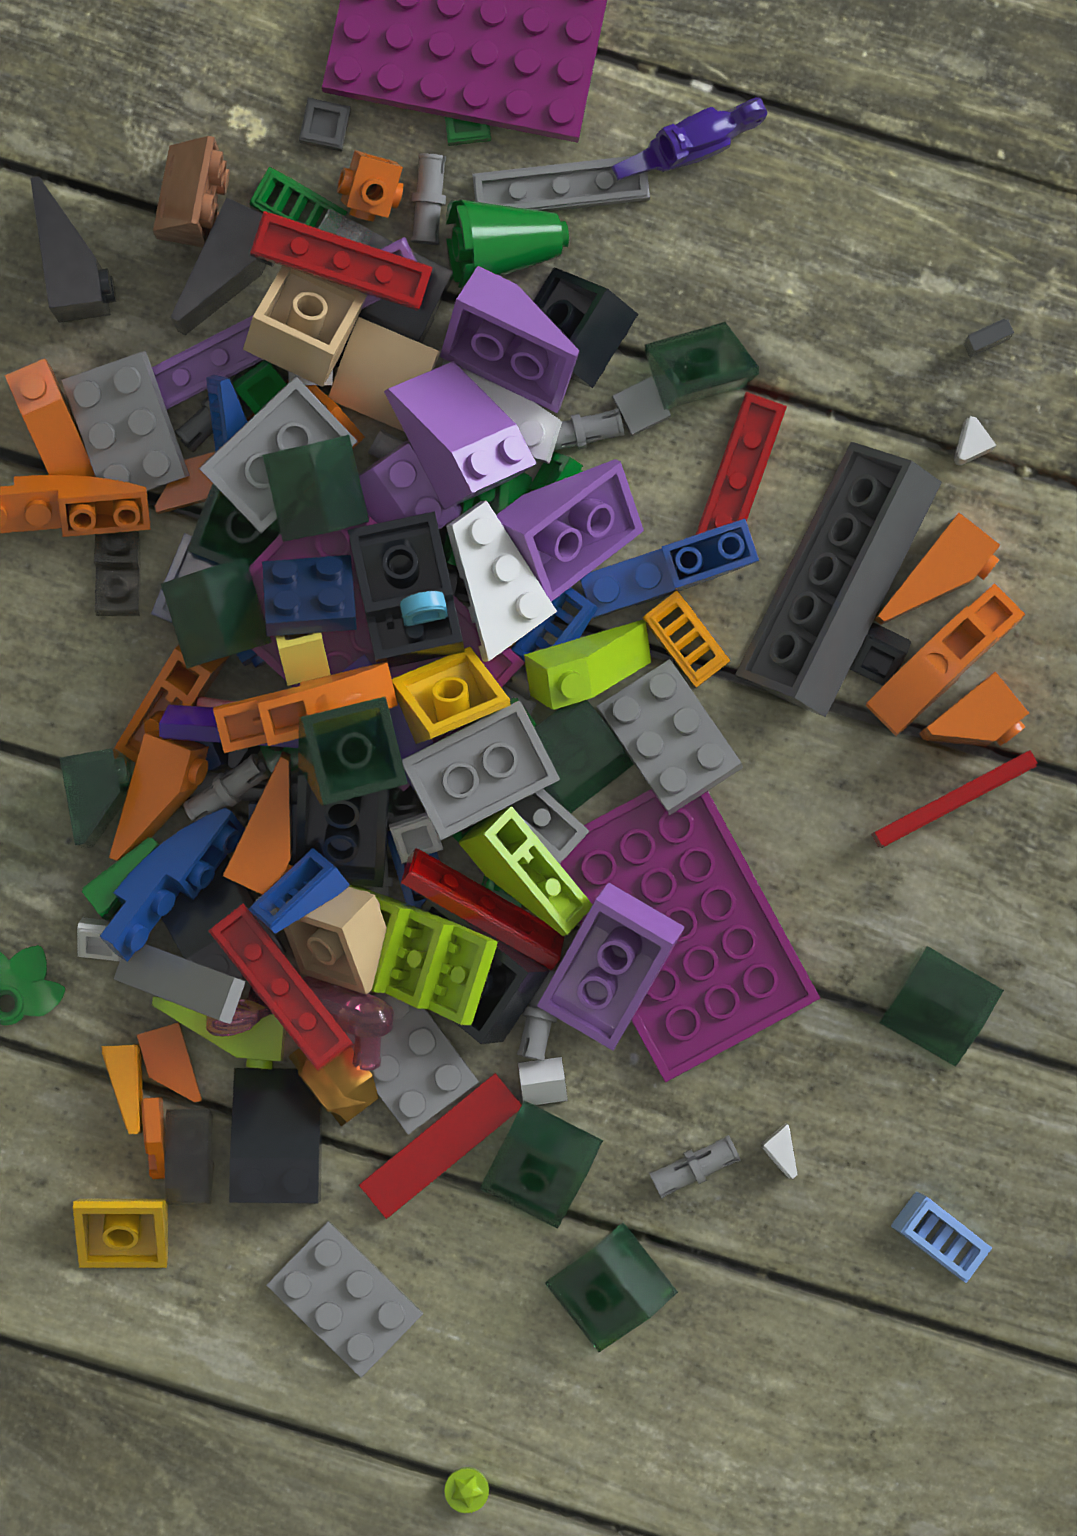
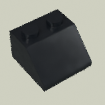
M555 267L533 300L579 350L570 379L593 388L622 340L628 334L638 313L608 288Z

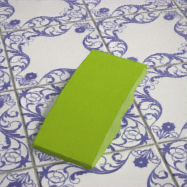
M350 885L349 887L361 891L365 890L375 895L380 904V911L387 927L371 991L388 994L417 1009L431 1010L460 1025H472L498 941L402 901L361 886Z

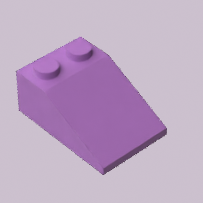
M477 266L456 299L440 357L449 362L454 361L458 366L558 413L579 350L517 284Z
M454 361L384 391L444 510L507 483L537 464L517 424Z
M409 440L339 487L376 523L435 511L438 528L441 529L457 518L462 511L460 504L444 510Z
M616 459L526 493L496 515L551 602L644 531L621 461Z
M608 882L596 898L537 1006L607 1048L614 1050L685 927Z

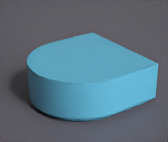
M421 592L408 596L400 602L404 626L445 619L448 616L442 592Z

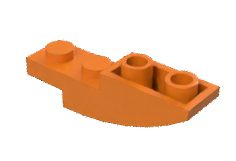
M14 476V485L0 486V534L62 528V537L151 530L147 488L129 482L89 476Z
M994 583L969 607L966 606L931 638L866 703V706L897 736L956 683L969 667L1023 619L1025 613Z
M385 661L300 682L301 686L213 707L224 753L265 743L271 746L358 721L398 706L388 662Z

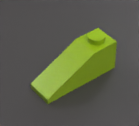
M644 620L635 621L524 654L530 696L550 709L555 710L591 699L651 663L646 622Z
M512 806L506 807L478 821L458 842L486 877L562 936L568 935L590 911L593 905Z
M153 997L152 1006L236 1058H247L246 1067L272 1069L273 1061H283L286 1030L267 1006L238 1004L232 1022L228 1024L163 998Z

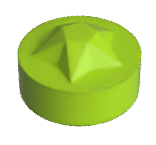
M459 1468L452 1472L446 1481L445 1498L454 1510L461 1513H473L482 1508L488 1499V1481L475 1468Z

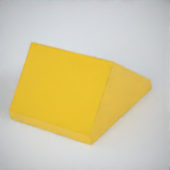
M471 647L465 648L464 652L448 655L392 679L396 698L416 744L442 735L511 705L510 698Z
M78 1199L73 1201L79 1268H167L168 1199Z

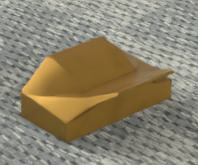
M349 1047L319 1072L300 1048L288 1056L298 1069L300 1077L341 1127L379 1099L372 1073L352 1047Z

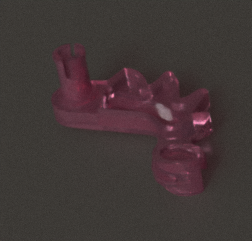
M310 976L302 978L342 1030L355 1035L354 1056L352 1059L354 1067L360 1066V1070L366 1071L379 1068L381 1065V1036L390 1033L393 1028V1008L384 1000L370 995V992L366 995ZM251 986L248 998L239 999L231 1024L206 1016V1029L215 1036H232L250 1030L262 1018L273 1013Z

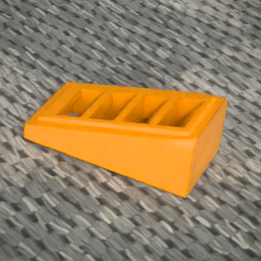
M675 591L643 616L642 620L646 622V626L695 688L730 662V659L678 591ZM677 608L682 615L663 629L658 622ZM688 622L693 629L673 643L669 636ZM699 636L704 643L684 657L680 650ZM710 650L715 657L695 672L690 665Z
M139 1045L101 1046L102 1055L125 1127L129 1134L142 1133L141 1101H143L141 1049Z

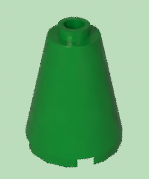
M461 199L451 200L447 206L446 225L454 224L451 238H446L450 270L453 271L454 282H459V288H464L477 266L499 276H504L560 257L563 247H568L569 245L568 225L566 221H560L557 213Z

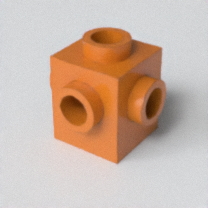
M354 150L350 168L344 167L339 177L337 193L342 194L340 201L346 207L351 208L349 214L354 217L372 222L375 221L376 215L388 218L391 208L397 209L401 201L403 183H399L403 167L396 161ZM374 184L373 189L366 193L367 188Z

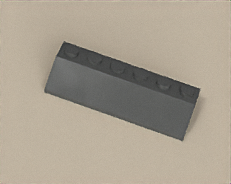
M851 442L735 675L795 706L826 717L942 482L911 460Z

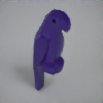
M758 97L727 111H717L713 107H709L685 118L676 125L671 124L663 127L656 134V138L649 143L647 149L613 165L611 168L617 181L652 170L665 172L698 163L728 149L734 137L760 125L765 120L768 112L762 99Z

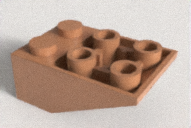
M205 136L169 146L153 227L156 239L203 248L219 214L218 194L226 195L230 170L226 169L227 161L223 160V152L219 151L215 137Z

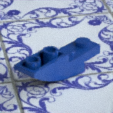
M742 519L662 546L661 549L590 572L580 581L586 599L598 607L593 615L595 619L707 582L759 561L746 519Z
M223 808L184 827L148 854L113 893L123 906L100 935L101 939L116 955L128 962L135 951L140 950L145 945L149 933L160 918L172 909L175 898L180 892L194 900L200 890L210 884L215 870L227 854L235 850L245 830L232 811Z

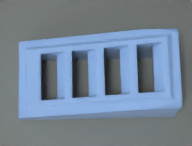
M919 1192L914 1193L891 1225L898 1233L965 1283L968 1282L992 1249L991 1246L935 1202ZM927 1211H929V1213L926 1215V1217L923 1219V1221L919 1224V1226L916 1228V1230L913 1231L914 1228H915V1227L917 1226V1224L919 1223V1221H920V1220L922 1219V1217L925 1215V1213H926ZM939 1220L942 1221V1226L928 1243L925 1238ZM953 1231H955L958 1235L944 1254L941 1253L939 1250ZM967 1241L970 1242L973 1246L959 1265L955 1264L953 1260Z

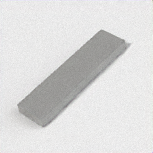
M627 156L474 173L472 177L475 202L549 212L650 200L648 173L644 172L617 181L611 167L632 157Z
M147 944L140 950L135 951L128 962L121 958L114 976V980L228 1024L232 1022L246 982Z

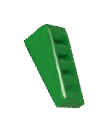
M272 167L267 169L249 202L250 208L263 214L264 211L294 221H298L309 202L315 206L305 224L315 227L324 210L330 213V216L322 230L337 234L348 214L343 208ZM278 185L283 189L275 204L271 207L266 202L275 186ZM293 193L298 196V199L289 216H286L282 211Z
M148 837L82 888V893L101 918L108 921L122 905L113 892L127 875L160 845L154 838Z

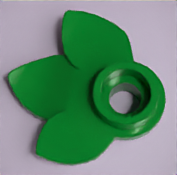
M37 945L22 949L10 960L0 952V999L4 995H10L15 1001L14 1008L9 1012H4L0 1008V1025L16 1024L25 1015L44 1016L51 1012L62 1000L66 990L65 987L59 983L45 980L47 975V959L42 946Z

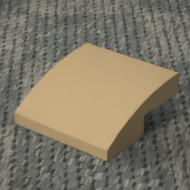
M358 317L338 367L329 398L335 403L404 431L384 391L433 370L441 352Z

